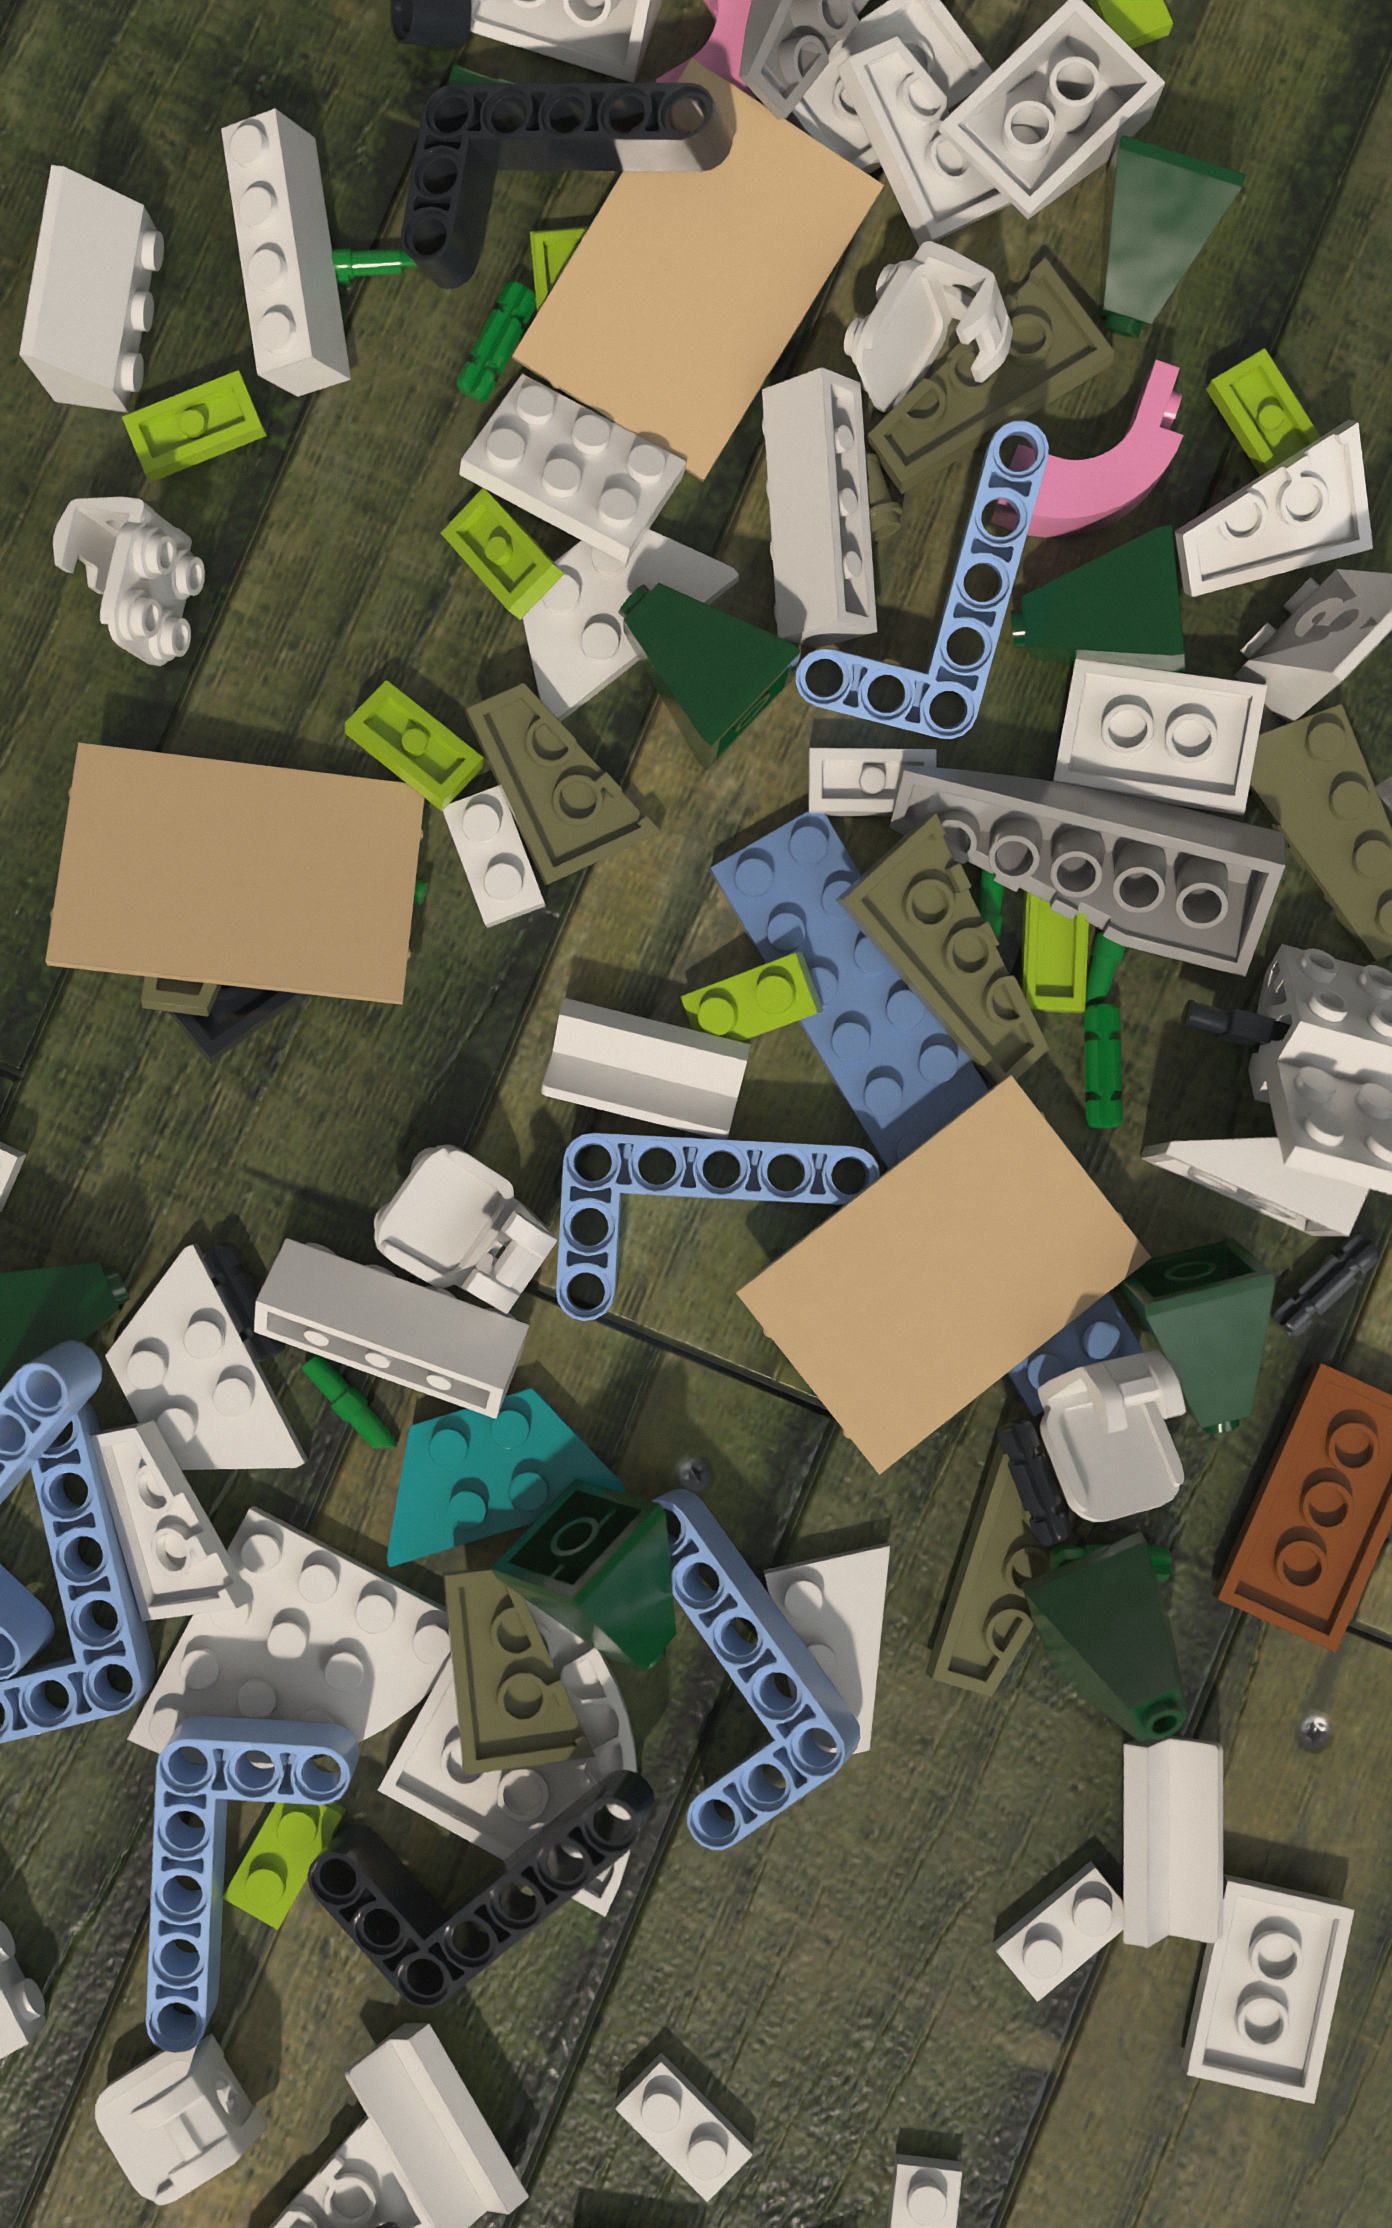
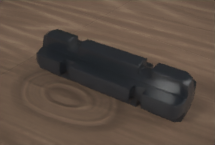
M1360 1232L1351 1233L1337 1246L1341 1251L1337 1256L1329 1254L1293 1288L1297 1292L1293 1297L1285 1295L1271 1308L1270 1315L1279 1329L1292 1338L1298 1337L1313 1323L1310 1317L1314 1313L1321 1316L1357 1282L1353 1277L1356 1273L1359 1272L1364 1275L1379 1261L1380 1254L1378 1248L1365 1235Z
M223 1242L207 1250L201 1255V1262L210 1279H217L219 1285L215 1289L237 1332H244L247 1339L243 1341V1344L251 1360L255 1363H261L280 1354L285 1349L284 1342L254 1332L255 1306L259 1291L249 1272H242L240 1266L244 1262L236 1246L231 1242Z
M1018 1419L1004 1424L997 1429L996 1435L1003 1454H1008V1457H1011L1007 1465L1024 1510L1029 1511L1033 1515L1028 1521L1036 1541L1044 1546H1050L1066 1540L1072 1534V1527L1066 1511L1061 1510L1057 1506L1060 1504L1061 1498L1044 1453H1039L1036 1450L1040 1442L1033 1424L1025 1419Z

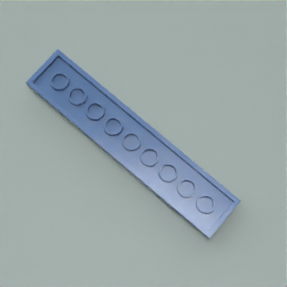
M807 811L710 868L713 878L764 964L802 951L824 1011L798 1022L886 1171L989 1091L971 1059L954 1042L836 901L861 874L825 813H809ZM1108 1292L1006 1374L1030 1415L1036 1416L1044 1411L1038 1396V1389L1047 1381L1078 1367L1144 1351Z

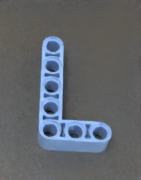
M1014 421L1005 424L994 434L986 448L927 672L836 649L820 648L811 651L804 657L796 671L798 691L807 702L820 708L941 739H954L963 736L972 728L979 711L1048 460L1049 446L1046 436L1038 426L1028 421ZM1012 435L1026 438L1032 444L1034 450V460L1030 468L1022 472H1013L1007 469L1001 463L999 457V447L1002 441ZM1003 500L1014 508L1017 516L1016 525L1008 536L994 537L983 528L981 516L988 502ZM976 564H986L992 567L999 578V588L996 594L985 602H977L971 599L964 588V577L967 571ZM962 627H969L975 630L982 641V649L978 658L966 665L954 663L949 658L946 650L949 636L956 629ZM830 659L841 667L843 682L835 693L819 695L808 686L806 680L807 670L814 661ZM881 675H892L898 678L904 687V697L901 704L889 711H880L874 708L867 697L870 683ZM944 691H955L961 695L965 703V712L961 720L949 727L934 723L929 714L933 698L938 693Z
M603 1133L581 1135L568 1146L563 1160L556 1284L558 1303L566 1314L581 1321L597 1319L605 1314L614 1303L617 1291L622 1194L845 1205L880 1177L879 1166L871 1154L864 1149L853 1146ZM598 1145L604 1147L610 1153L612 1160L611 1169L606 1177L599 1181L591 1182L584 1180L576 1168L577 1156L584 1148ZM660 1148L672 1154L676 1161V1170L668 1182L654 1185L642 1178L639 1171V1163L646 1152L651 1149ZM715 1152L729 1153L735 1157L739 1164L740 1172L738 1179L729 1187H713L703 1176V1163L708 1156ZM776 1156H792L802 1167L803 1176L801 1183L792 1191L784 1192L777 1190L768 1180V1164ZM841 1159H854L865 1170L866 1179L864 1186L856 1194L848 1195L841 1193L832 1182L831 1174L833 1167ZM589 1208L598 1209L605 1215L608 1221L606 1237L602 1242L593 1246L584 1245L579 1242L573 1234L572 1227L577 1214ZM588 1272L595 1274L604 1284V1299L596 1308H580L570 1298V1283L580 1273Z
M72 1340L61 1342L18 1370L0 1392V1505L97 1390L102 1378V1368L98 1357L85 1344ZM0 1564V1680H3L17 1673L51 1643L54 1637L55 1625L46 1607Z
M88 1402L72 1418L73 1433L67 1443L55 1439L31 1467L74 1656L20 1669L10 1678L0 1680V1703L5 1710L4 1723L0 1724V1744L119 1714L131 1708L152 1688L156 1678V1665L146 1622L142 1621L91 1440V1435L99 1433L101 1430L95 1410ZM69 1472L78 1474L86 1482L88 1496L83 1505L72 1503L64 1493L63 1483ZM82 1536L91 1537L100 1544L103 1551V1559L99 1567L88 1566L81 1560L78 1554V1544ZM96 1600L109 1602L115 1608L118 1616L115 1630L101 1628L95 1622L92 1608ZM109 1664L124 1666L130 1672L133 1681L131 1692L122 1693L110 1685L107 1679ZM47 1680L60 1682L66 1688L69 1694L67 1708L55 1707L47 1700L45 1695Z
M674 1489L652 1500L660 1503L662 1508L672 1511L681 1523L680 1537L672 1536L667 1532L673 1595L773 1737L719 1775L690 1803L687 1812V1824L692 1837L706 1848L724 1850L739 1842L833 1776L857 1749L861 1738L860 1726L853 1712L704 1502L693 1492L685 1489ZM703 1562L710 1565L717 1572L720 1585L718 1590L707 1588L702 1583L698 1572L700 1563ZM737 1617H743L755 1626L758 1632L757 1644L748 1643L739 1636L736 1629ZM774 1672L784 1673L794 1681L797 1687V1698L786 1697L777 1690L774 1683ZM812 1728H821L828 1731L836 1742L837 1752L828 1753L821 1750L815 1744L812 1737ZM762 1764H770L777 1767L785 1778L786 1788H778L772 1785L765 1778ZM714 1799L724 1801L732 1808L735 1814V1822H728L717 1814L714 1807Z
M204 1715L193 1716L179 1724L161 1751L156 1766L146 2027L152 2042L162 2050L178 2053L186 2052L195 2047L203 2037L217 2004L220 1980L227 1801L245 1800L321 1805L332 1803L339 1799L349 1786L360 1754L357 1739L344 1726L324 1722ZM191 1746L199 1749L205 1755L207 1764L196 1765L190 1763L182 1755L180 1747ZM251 1750L264 1752L271 1758L274 1767L262 1769L254 1766L246 1757V1752ZM317 1754L329 1755L337 1761L340 1770L330 1773L321 1771L315 1767L311 1757ZM178 1812H194L201 1818L204 1827L194 1828L187 1826L178 1816ZM186 1875L192 1877L199 1883L201 1890L192 1891L185 1889L178 1883L175 1876ZM173 1940H188L195 1945L198 1952H184L175 1945ZM179 2002L186 2004L195 2014H181L173 2008L171 2003Z

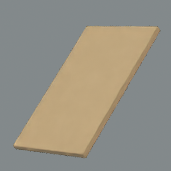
M691 58L677 83L699 84L709 91L732 132L733 145L729 155L719 166L703 172L623 171L513 353L512 359L548 381L553 388L562 390L597 414L687 461L685 470L704 482L881 193L884 185L847 161L843 155H838L784 118L777 119L766 106L740 90L736 84H731L694 58ZM698 124L697 126L693 127L690 132L699 128L701 124Z
M78 742L72 787L68 791L70 800L54 908L50 912L52 921L46 955L47 965L403 1005L407 960L411 957L409 939L419 844L424 836V832L421 829L424 797L410 785L402 782Z
M1007 1075L735 1292L762 1325L765 1336L773 1339L843 1428L844 1436L855 1443L880 1475L1152 1257L1123 1221L1121 1213L1116 1212L1045 1120L1044 1113L1035 1107L1012 1075Z

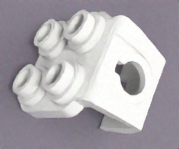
M926 241L919 247L913 259L900 261L896 265L888 264L884 267L876 285L877 305L872 313L865 318H855L849 325L844 338V351L846 355L852 357V362L857 366L861 377V388L868 392L869 398L878 410L890 412L925 377L944 344L948 325L952 318L961 320L955 329L960 343L968 345L974 339L977 341L980 351L970 369L975 381L980 383L984 382L1005 361L1010 349L1013 328L994 274L948 247L932 241ZM960 284L967 286L975 292H977V294L973 299L966 295L960 288L954 287L953 285Z
M104 497L72 500L57 523L53 535L55 565L65 572L73 573L77 559L86 564L88 587L98 594H103L100 621L102 624H108L113 641L121 648L145 663L162 666L174 659L175 656L181 657L187 652L191 640V630L188 621L182 618L186 599L190 595L196 596L200 593L205 579V569L202 560L199 557H194L190 551L191 538L155 513L154 509L144 501L137 498Z
M449 1144L422 1150L414 1158L411 1173L394 1198L379 1209L374 1219V1240L377 1249L390 1261L437 1288L443 1289L455 1284L508 1314L558 1241V1238L528 1207L514 1198L513 1186L507 1179L460 1148ZM502 1246H505L506 1249L500 1258L497 1259L495 1257Z
M1153 1349L1078 1367L1047 1381L1039 1387L1038 1396L1045 1412L1040 1423L1041 1436L1066 1501L1076 1514L1092 1522H1106L1158 1508L1173 1500L1179 1491V1486L1184 1482L1185 1476L1182 1463L1164 1419L1183 1415L1186 1409L1177 1376L1160 1349Z
M213 2034L204 2037L195 2047L186 2052L172 2053L164 2050L157 2052L108 2084L98 2096L95 2104V2120L98 2128L132 2186L141 2196L154 2201L157 2205H166L178 2200L235 2164L267 2128V2124L257 2107L251 2104L224 2059V2053Z

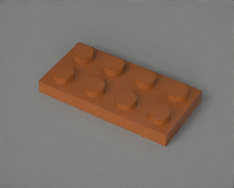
M1313 1363L1212 1596L1336 1653L1392 1525V1395L1325 1364Z

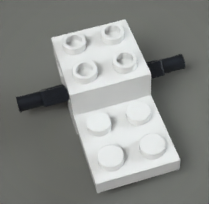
M1281 944L1265 973L1257 1014L1241 1009L1223 1010L1195 1002L1194 1000L1187 1001L1181 1016L1182 1026L1215 1033V1038L1259 1050L1258 1053L1252 1054L1248 1068L1255 1100L1271 1104L1284 1166L1392 1194L1391 972L1375 965L1363 967L1341 961L1318 949L1302 950Z

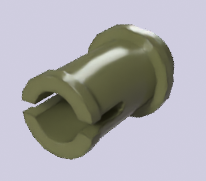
M865 454L871 541H878L893 535L901 528L899 518L902 516L903 510L899 503L892 501L879 466L878 456L876 454Z

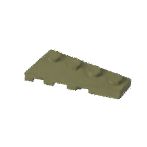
M1342 704L1260 734L1258 736L1249 786L1250 791L1253 793L1250 796L1264 817L1269 816L1278 830L1284 833V838L1290 845L1287 849L1301 869L1306 867L1323 891L1322 898L1367 961L1370 963L1391 955L1392 828Z
M937 813L927 814L846 889L836 901L954 1042L971 1059L972 1063L991 1086L994 1087L1007 1075H1012L1016 1081L1049 1049V1046L1015 976L1009 975L996 948L999 942L989 922L983 921L968 890L972 886L961 863H955L943 838L946 832Z
M1039 1439L1040 1444L1036 1447V1450L1045 1455L1061 1498V1502L1057 1506L1061 1510L1066 1511L1072 1527V1534L1066 1540L1050 1546H1044L1036 1541L1028 1521L1033 1515L1029 1511L1024 1510L1007 1465L1011 1457H1008V1454H1003L998 1442L925 1672L933 1680L992 1697L1034 1627L1033 1618L1021 1584L1048 1573L1051 1563V1549L1057 1545H1077L1081 1537L1087 1538L1096 1523L1082 1518L1069 1507L1042 1439Z

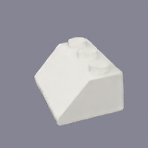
M471 0L470 32L634 83L637 79L663 0Z
M51 165L19 355L55 402L129 413L132 392H139L143 382L144 363L143 357L139 353L142 331L148 332L153 321L154 302L153 296L149 292L152 270L159 271L162 265L164 254L163 235L160 231H157L144 205L64 166Z

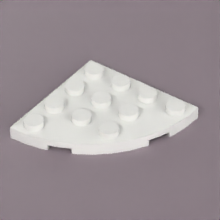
M253 1506L248 1510L227 1553L254 1600L237 1609L194 1614L127 1740L160 1754L181 1722L193 1716L204 1715L334 1723L342 1725L351 1731L358 1743L385 1729L410 1711L434 1688L451 1657L447 1609L445 1606ZM191 1746L180 1747L182 1755L190 1763L207 1764L205 1755L199 1749ZM258 1750L246 1752V1757L254 1766L258 1768L274 1767L273 1761L264 1752ZM325 1754L313 1755V1756L311 1757V1760L318 1759V1758H322V1757H325V1756H328V1755H325Z
M526 1599L525 1602L595 1757L464 1775L452 1659L450 1657L378 1788V1791L502 1860L510 1856L606 1775L616 1770H630L637 1773L635 1742L628 1710L617 1679L605 1656ZM614 1804L607 1805L610 1812L616 1817L631 1819L627 1811L622 1807ZM560 1844L563 1850L570 1856L582 1857L580 1852L573 1846ZM630 1851L579 1891L572 1899L606 1916L620 1886Z

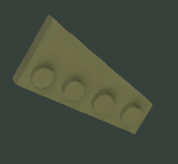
M1046 257L1030 272L1029 280L1013 296L1008 294L1003 299L1013 328L1009 353L1003 364L982 383L975 381L970 368L980 351L977 341L974 339L968 345L959 343L947 355V362L929 380L923 379L868 433V447L873 454L878 456L881 466L901 494L991 440L994 434L1005 424L1022 421L1113 365L1115 351Z

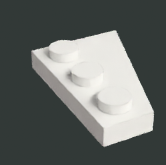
M898 36L848 57L836 68L919 247L926 241L935 242L1012 204L938 131L939 125L950 115L946 109L947 97Z
M1347 420L1176 530L1175 536L1184 593L1195 597L1373 549L1358 422Z
M154 1420L110 1428L91 1435L103 1486L142 1621L232 1610L254 1600Z
M889 1543L764 1570L770 1597L858 1721L861 1738L853 1754L870 1750L890 1552ZM787 1675L792 1698H797V1687L794 1681ZM812 1728V1737L815 1744L823 1751L836 1753V1742L833 1736L821 1728Z
M366 2115L269 2228H374L387 2222H396L399 2228H431L369 2117Z

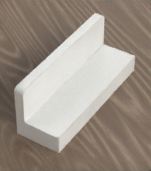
M565 998L559 1013L553 1052L542 1082L541 1093L560 1100L719 1140H726L729 1135L751 1045Z
M1168 1736L1162 1739L1148 1737L1141 1741L1134 1739L1124 1744L1123 1943L1149 1948L1168 1935L1207 1943H1216L1223 1937V1747L1218 1742Z
M404 2023L347 2068L345 2071L347 2081L431 2228H468L487 2211L510 2214L529 2197L429 2023Z

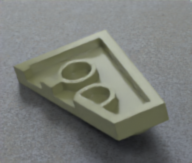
M525 683L466 708L465 714L545 886L661 833L660 829L647 815L644 816L624 795L623 789L607 772L604 773L576 743L575 737Z
M493 1566L444 1572L443 1579L464 1775L595 1757L524 1597L498 1580L491 1571Z

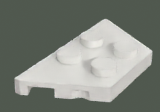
M650 529L626 564L581 540L554 562L564 575L523 617L540 701L562 722L639 661L624 634V618L618 612L627 598L641 585L645 584L652 590L658 583H661L710 605L739 582V574L733 567Z
M192 1244L182 1250L105 1357L138 1422L154 1420L181 1470L296 1468L306 1463L308 1459L259 1363L251 1360L243 1344V1341L246 1340L244 1333L237 1332L215 1289L219 1285L216 1278L210 1279L201 1262V1255L203 1253L199 1245Z

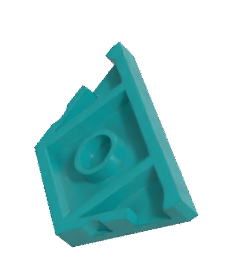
M535 1387L506 1395L497 1419L463 1408L414 1423L409 1426L387 1552L388 1565L392 1567L534 1523L575 1479L626 1493L625 1484L588 1447L587 1442L572 1427L567 1425L555 1412L553 1406Z

